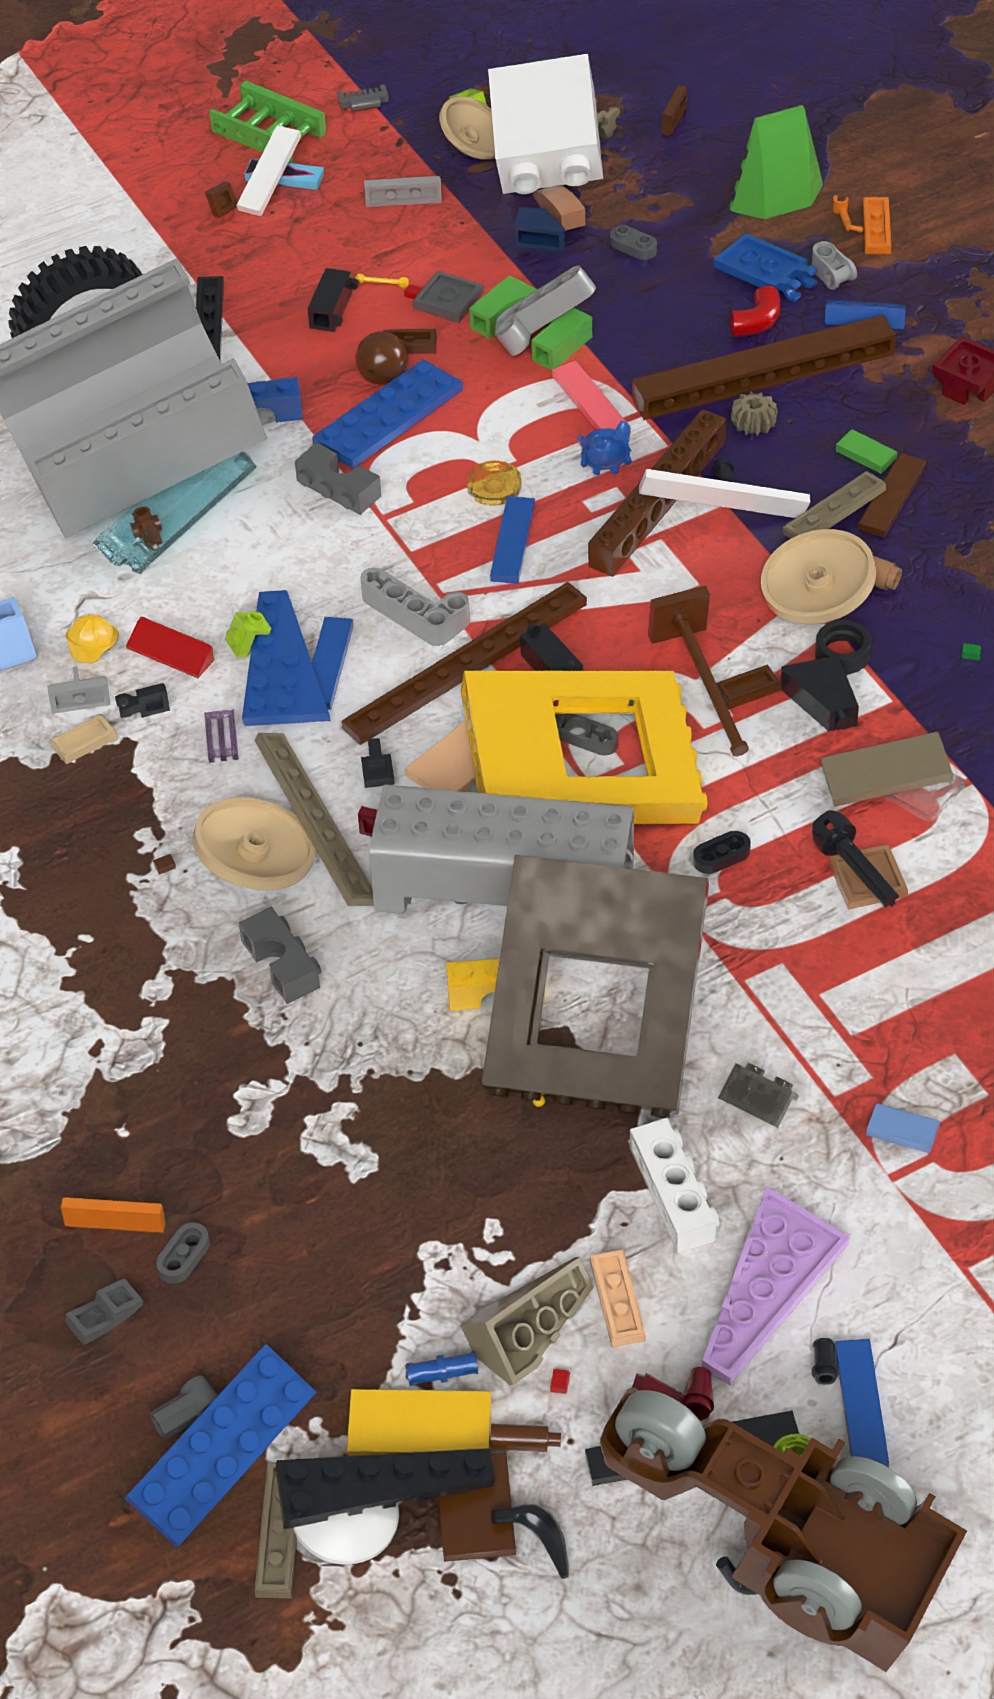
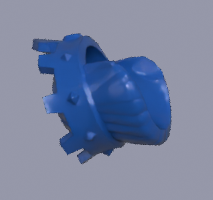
M620 421L616 429H597L586 435L585 438L581 434L577 437L581 446V465L583 468L587 465L592 467L593 474L600 475L601 470L611 469L614 475L619 473V466L621 464L630 465L632 461L630 457V451L632 450L629 447L631 427L627 421Z

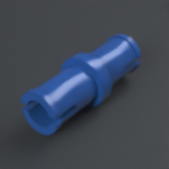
M475 1351L445 1358L442 1354L437 1355V1359L406 1364L410 1386L441 1380V1383H446L448 1378L479 1374Z

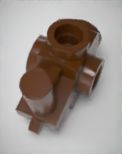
M139 507L132 513L134 523H131L130 526L136 540L141 538L146 549L151 548V550L156 551L159 548L158 545L163 544L159 531H162L161 523L157 514L151 515L148 507Z

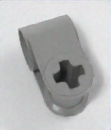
M821 241L813 246L811 266L817 269L815 275L829 289L834 290L839 287V284L847 280L853 281L856 279L857 270L854 263L844 256L834 244Z

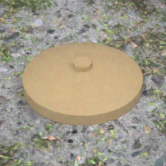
M835 529L814 530L791 538L772 553L766 561L761 574V588L769 608L779 617L798 624H821L849 614L865 601L875 584L876 565L868 545L854 534Z
M227 798L209 805L199 815L193 832L195 852L201 862L211 872L225 881L253 890H279L297 884L309 873L316 852L312 841L295 814L275 803L257 798Z

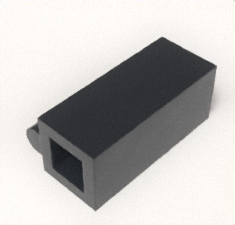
M325 269L308 306L310 329L335 332L336 328L341 326L343 322L342 315L352 292L359 286V281L351 278L350 271Z
M535 622L531 623L527 628V632L520 635L521 656L535 671H583V664L545 623L540 626Z

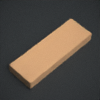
M623 1249L590 1255V1264L611 1347L645 1342L646 1335Z

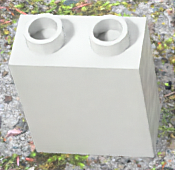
M588 54L488 69L495 159L503 194L513 192L529 194L539 188L565 184L581 186L588 181L604 179L595 92Z

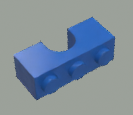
M298 377L247 383L256 409L267 408L273 411L276 423L303 420Z

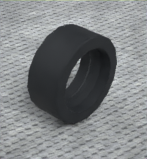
M849 620L829 622L820 628L816 635V660L839 656L846 675L859 672L868 664L871 653V636L866 628L859 623ZM836 641H848L854 643L860 649L850 654H839L831 651L826 646Z

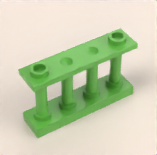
M246 80L240 85L241 101L228 113L224 114L215 109L209 111L212 132L262 153L277 125L282 127L290 125L297 128L296 130L300 131L301 138L306 133L319 138L326 134L324 112ZM248 108L257 112L246 122L236 119ZM266 117L277 120L266 130L256 127ZM292 154V156H291V158H290V160H289L288 163H293V162H294V161H293V154Z

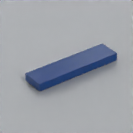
M507 496L490 573L491 582L519 584L535 508V498Z
M324 618L312 661L328 710L332 709L354 627L353 619Z
M870 1339L835 1341L837 1366L839 1367V1380L851 1456L868 1458L889 1467Z

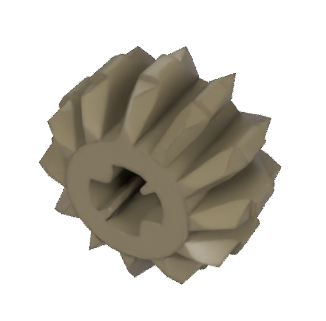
M750 391L749 395L740 394L739 399L734 400L731 420L732 424L736 426L737 431H745L746 436L750 433H755L758 437L760 432L768 433L770 428L775 427L777 407L776 403L772 401L771 396L764 397L762 392L753 394Z

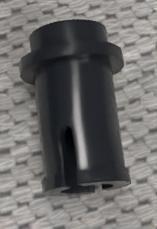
M726 458L716 460L712 467V473L716 476V480L734 482L732 475L734 465Z
M830 1338L816 1339L813 1342L815 1365L811 1369L812 1376L818 1384H833L839 1376V1367L835 1364V1343Z

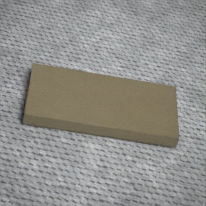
M938 732L820 758L834 807L953 780V772Z

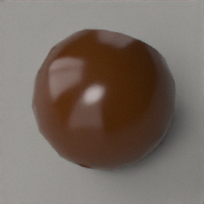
M381 331L374 332L359 343L355 355L356 366L360 374L367 381L373 384L385 385L405 372L408 363V352L403 342L396 335Z

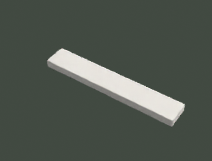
M646 469L639 484V494L792 518H797L803 514L810 504V494Z

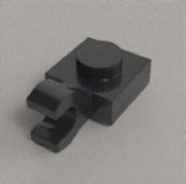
M164 683L135 690L136 696L126 693L115 696L116 706L119 707L121 718L130 717L139 712L141 718L170 711Z
M380 738L369 739V756L361 757L364 787L395 785L391 754L382 755Z

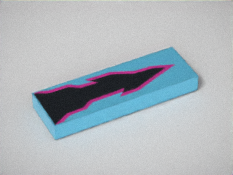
M251 158L244 173L245 181L250 180L260 159ZM288 163L277 185L318 190L324 177V167Z

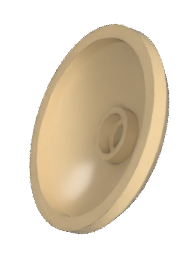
M454 97L446 101L440 110L439 121L448 141L460 152L470 157L485 160L494 159L495 147L491 108L469 97Z

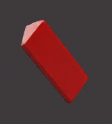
M145 617L139 618L126 644V649L195 678H199L214 661L213 647L210 644Z

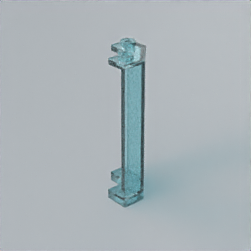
M242 451L135 504L112 526H108L92 544L111 564L119 567L122 564L131 566L133 572L142 574L240 485L257 466L253 463L251 457ZM139 507H148L151 515L157 514L161 523L162 531H159L163 544L158 545L159 548L156 551L148 548L141 538L137 537L135 539L130 526L131 523H134L132 513Z

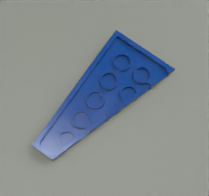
M287 590L259 592L256 612H260L271 627V632L269 635H255L252 643L242 713L244 726L331 721Z

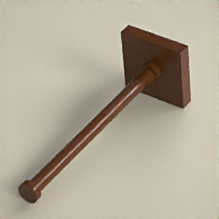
M706 585L651 599L648 629L651 643L654 644L683 637L731 743L730 751L732 755L736 757L744 755L749 750L748 744L741 739L694 635L696 632L707 629L710 593Z

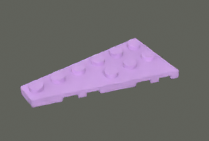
M766 1186L760 1207L755 1214L749 1237L745 1241L733 1274L731 1286L723 1301L720 1316L705 1350L702 1367L707 1368L711 1374L731 1385L849 1245L850 1236Z

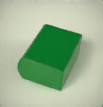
M964 643L962 658L979 660L981 645Z

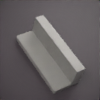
M440 176L364 180L366 207L442 203Z

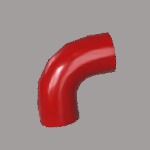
M762 286L758 288L753 295L755 305L753 308L731 310L730 333L732 337L758 335L774 325L780 316L781 308L779 291L775 287Z

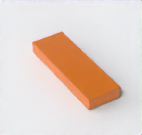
M863 197L865 254H891L889 198Z
M68 1197L62 1199L61 1211L65 1226L164 1233L166 1221L163 1206L159 1203Z

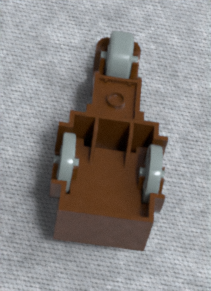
M635 1387L629 1388L625 1392L606 1423L600 1437V1445L607 1467L659 1499L668 1500L697 1487L747 1517L744 1522L747 1550L737 1568L734 1567L726 1556L721 1557L716 1562L717 1568L734 1590L744 1595L759 1594L767 1607L791 1628L814 1640L830 1645L844 1646L885 1672L889 1670L910 1643L967 1533V1530L930 1509L936 1498L933 1494L929 1493L925 1500L916 1506L917 1499L910 1485L889 1467L877 1461L859 1456L845 1457L838 1461V1455L845 1444L841 1439H838L833 1449H830L814 1438H811L801 1455L789 1448H786L784 1453L726 1419L719 1418L702 1425L694 1413L677 1400L655 1391H639Z

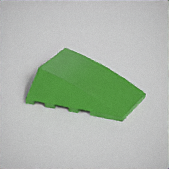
M803 105L755 118L746 147L748 154L742 160L740 167L742 174L740 181H736L734 188L736 195L734 200L730 202V211L768 219L812 206L823 186L805 108Z

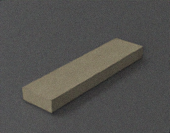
M868 471L864 472L783 526L784 535L791 539L806 532L831 528L886 491V482Z
M267 1462L254 1591L256 1598H292L297 1536L293 1528L283 1529L275 1470L276 1462Z

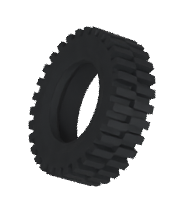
M87 246L79 247V254H75L71 248L65 250L66 257L60 259L59 255L55 254L51 256L53 261L51 265L47 266L44 261L38 265L41 270L38 275L33 271L27 275L30 281L29 285L22 282L18 287L22 296L14 294L12 302L15 307H10L9 315L12 320H8L9 328L12 331L10 332L11 338L49 321L66 301L80 293L94 289H114L143 274L131 259L128 260L125 254L119 252L117 255L114 249L108 247L104 252L101 246H93L91 253Z

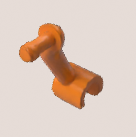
M834 195L833 212L840 214L845 230L847 232H850V230L859 233L863 232L862 226H854L851 223L847 213L849 198L846 197V200L841 202L837 201L838 195Z

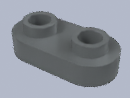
M619 225L610 232L611 246L621 252L641 260L651 259L657 254V241L650 235L627 225Z
M193 1222L182 1225L159 1254L156 1266L158 1275L164 1282L176 1284L184 1281L209 1249L210 1240L208 1231L203 1225ZM192 1242L198 1243L195 1246H189ZM174 1267H178V1268H179V1269L173 1270V1271L170 1270V1269H172V1268H174Z

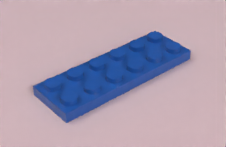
M423 359L313 435V445L318 443L337 453L339 461L354 468L463 391V382Z
M265 1344L124 1499L177 1548L315 1395L316 1391Z

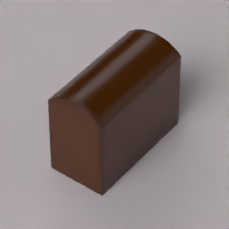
M171 854L153 860L154 867L159 875L176 869Z

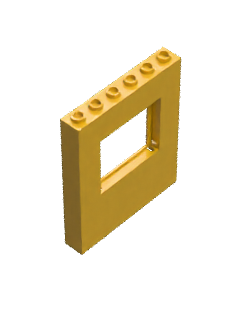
M464 671L460 693L478 793L634 806V824H699L702 811H706L707 796L706 793L701 791L702 775L701 771L696 769V749L691 748V728L686 726V706L681 704V685L676 683L674 671ZM554 700H558L557 706H553ZM630 700H633V706H628ZM634 713L647 776L567 777L555 714Z

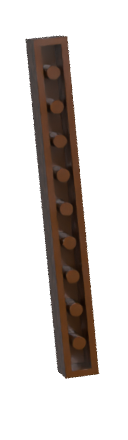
M879 315L632 379V400L643 420L739 396L740 394L750 393V391L754 392L892 356L895 352L896 334L884 315Z

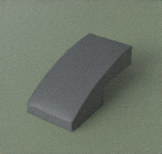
M124 1278L96 1291L94 1301L66 1313L65 1323L84 1346L129 1318L143 1306V1299Z

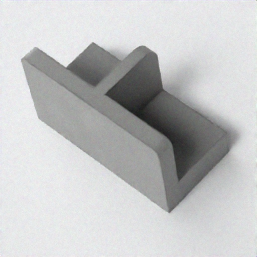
M77 666L73 667L74 681L47 685L52 714L111 705L107 677L80 680Z

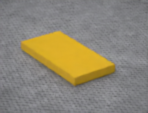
M351 1389L347 1456L490 1449L491 1391Z

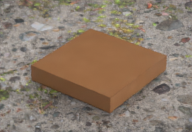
M889 844L860 850L899 895L898 899L908 897L907 885ZM840 855L829 857V865L848 910L880 903Z

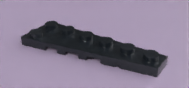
M489 1448L277 1460L275 1468L283 1529L328 1521L329 1516L348 1513V1516L362 1514L363 1509L381 1505L383 1509L396 1507V1503L400 1501L414 1499L420 1502L434 1499L437 1496H449L488 1488L494 1485L495 1480Z

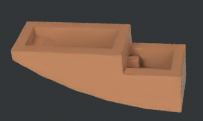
M556 185L533 192V197L541 209H545L565 228V231L586 225L584 206L567 188Z

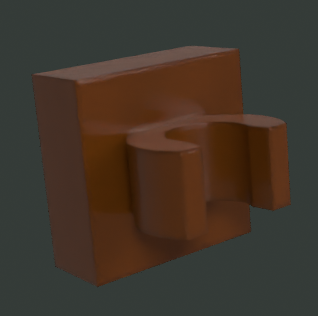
M222 182L205 192L212 214L215 217H221L237 207V201L229 182Z

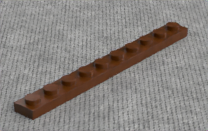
M566 582L341 721L342 729L359 745H362L462 683L464 671H481L520 647V635L527 632V628L531 623L535 622L539 626L545 623L550 628L586 606L587 597L572 584Z

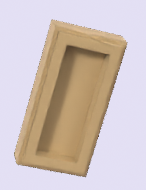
M100 714L50 739L51 747L65 764H68L117 739L115 729Z

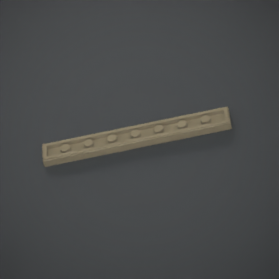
M258 733L254 740L347 905L374 906L372 886L283 733Z

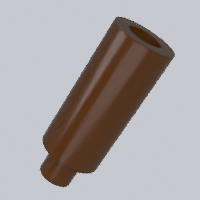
M491 1424L490 1449L547 1452L548 1446L561 1447V1433L549 1432L548 1426Z

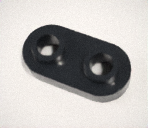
M730 831L701 843L693 851V865L699 872L712 874L739 863L750 855V838L743 832Z

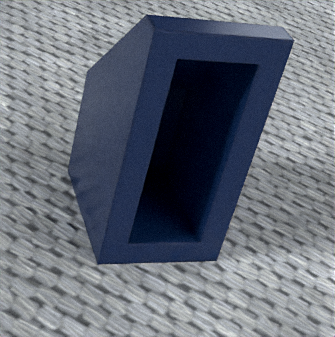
M520 206L513 225L514 246L565 252V228L545 209Z

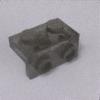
M749 1062L746 1067L735 1063L718 1098L778 1128L791 1101H797L799 1097L798 1094L792 1091L794 1085L777 1076L774 1081L763 1077L765 1070Z

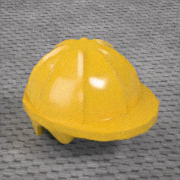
M90 613L79 616L66 632L65 637L68 642L69 653L73 659L79 662H96L106 650H111L112 646L115 645L118 640L119 631L100 615Z

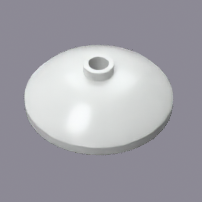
M398 1502L396 1507L383 1509L381 1505L363 1509L362 1514L348 1516V1513L329 1516L328 1521L294 1527L293 1530L300 1543L310 1553L322 1560L335 1564L365 1562L380 1554L392 1541L399 1521Z

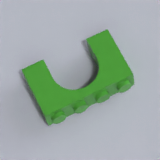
M509 275L469 308L470 329L492 339L495 336L496 320L499 315L538 289ZM571 308L549 322L548 326L531 340L532 361L551 371L560 366L592 338V317L575 308Z

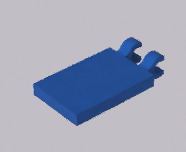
M747 233L713 259L714 268L759 288L762 286H773L778 291H782L785 297L792 302L801 297V293L795 291L801 286V283L806 288H812L818 283L816 279L811 278L817 273V269L813 266H808L807 259Z

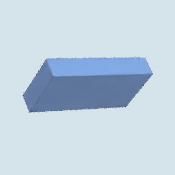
M876 1103L867 1127L866 1136L931 1153L940 1121Z

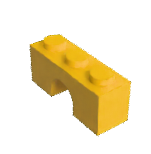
M500 958L446 963L450 1011L481 1009L482 998L489 993L495 992Z

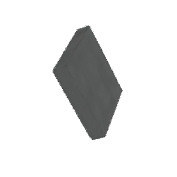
M437 271L413 300V309L460 323L469 312V308L484 293V286Z

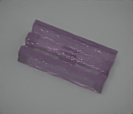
M234 709L204 712L209 763L215 762V758H220L221 762L227 761L226 757L232 756L233 760H239ZM226 717L229 718L231 748H226L223 718ZM217 718L219 749L214 750L211 719Z

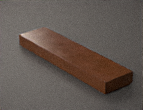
M900 453L884 480L886 482V491L872 500L859 522V531L882 538L886 537L926 469L927 460Z

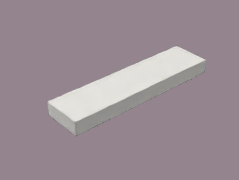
M276 126L237 203L238 211L262 216L301 138L300 131Z

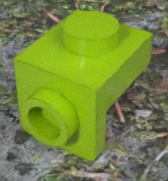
M235 612L230 628L226 632L225 640L237 658H244L248 656L255 635H269L271 627L260 612Z

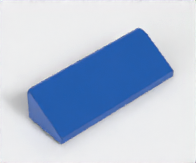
M828 300L825 309V324L844 325L884 315L892 329H904L906 306L901 304Z

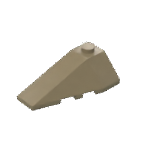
M575 1257L487 1306L460 1326L472 1352L475 1351L476 1358L507 1384L514 1385L538 1368L544 1359L542 1357L543 1353L551 1343L557 1341L560 1336L559 1330L569 1317L575 1315L593 1289V1285L581 1258Z

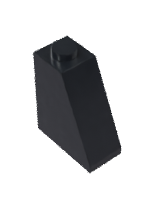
M839 656L781 666V690L828 732L857 726L859 705Z

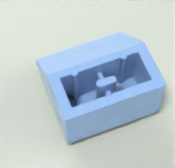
M14 597L0 601L1 671L37 659L24 617Z

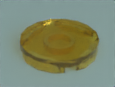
M486 461L478 464L469 471L466 478L468 494L475 497V501L480 504L490 506L505 504L507 496L517 497L522 489L520 472L513 465L502 461Z

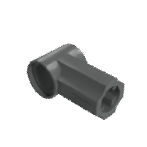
M196 1376L182 1387L180 1395L150 1412V1419L162 1439L168 1440L191 1426L219 1394L205 1376Z

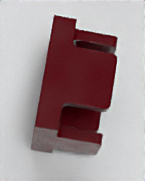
M961 336L932 365V374L938 376V382L943 383L942 395L965 405L968 401L970 390L976 394L980 393L979 400L985 402L994 393V350Z

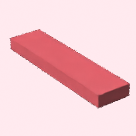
M577 361L552 369V377L596 430L616 429L620 421H625Z

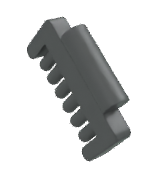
M384 84L380 85V91L377 87L374 88V92L373 89L369 88L368 93L366 89H363L362 94L360 90H357L356 95L354 91H351L350 96L348 92H345L344 95L342 91L337 92L340 108H351V111L381 107V103L389 101L388 92Z

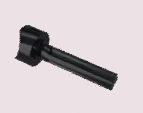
M829 810L821 814L812 824L815 845L826 856L839 854L885 908L888 905L894 906L896 904L895 900L899 898V895L852 842L856 835V827L845 815L839 812ZM829 822L833 825L831 830L826 827Z

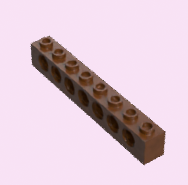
M702 409L651 470L697 477L726 443V418ZM638 484L588 542L589 567L613 577L677 500L639 494Z

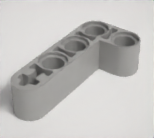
M580 266L572 267L502 312L496 320L495 336L510 355L514 356L521 353L529 345L530 335L590 297L596 289L595 284Z
M368 568L361 574L363 601L430 645L441 646L448 643L470 623L469 598L462 592H451L437 603H434L382 569Z

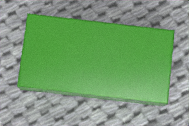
M853 429L836 444V452L880 474L897 459V451Z

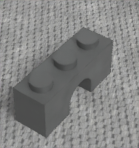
M315 443L295 460L296 478L301 485L313 489L323 497L329 498L359 515L382 497L379 475L360 465L348 473H339L337 453L318 443Z
M272 906L239 922L241 942L256 963L267 957L280 958L270 963L269 967L271 982L286 1004L320 988L319 974H321V968L315 957L310 958L307 955L301 938L292 935L286 918L283 915L278 916Z

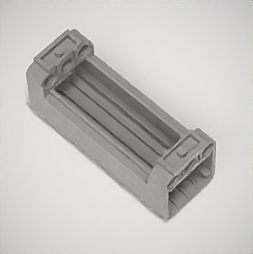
M383 785L369 851L374 910L376 912L404 914L406 913L407 904H411L412 897L507 906L515 855L633 869L634 806Z

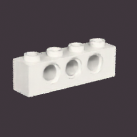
M668 1118L630 1129V1150L677 1253L714 1242L716 1227L719 1226V1218L715 1208H709L706 1202L707 1193L701 1180L696 1181L694 1176L695 1168L690 1155H684L682 1151L683 1143L678 1129L673 1130Z

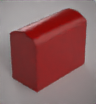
M409 284L404 290V297L415 299L423 288Z
M553 1369L550 1392L567 1393L570 1372L568 1370Z

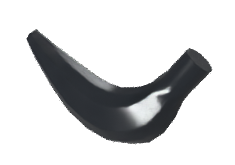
M522 1504L510 1509H494L491 1511V1521L493 1524L518 1523L531 1530L544 1545L561 1579L569 1577V1564L564 1535L552 1513L537 1504Z

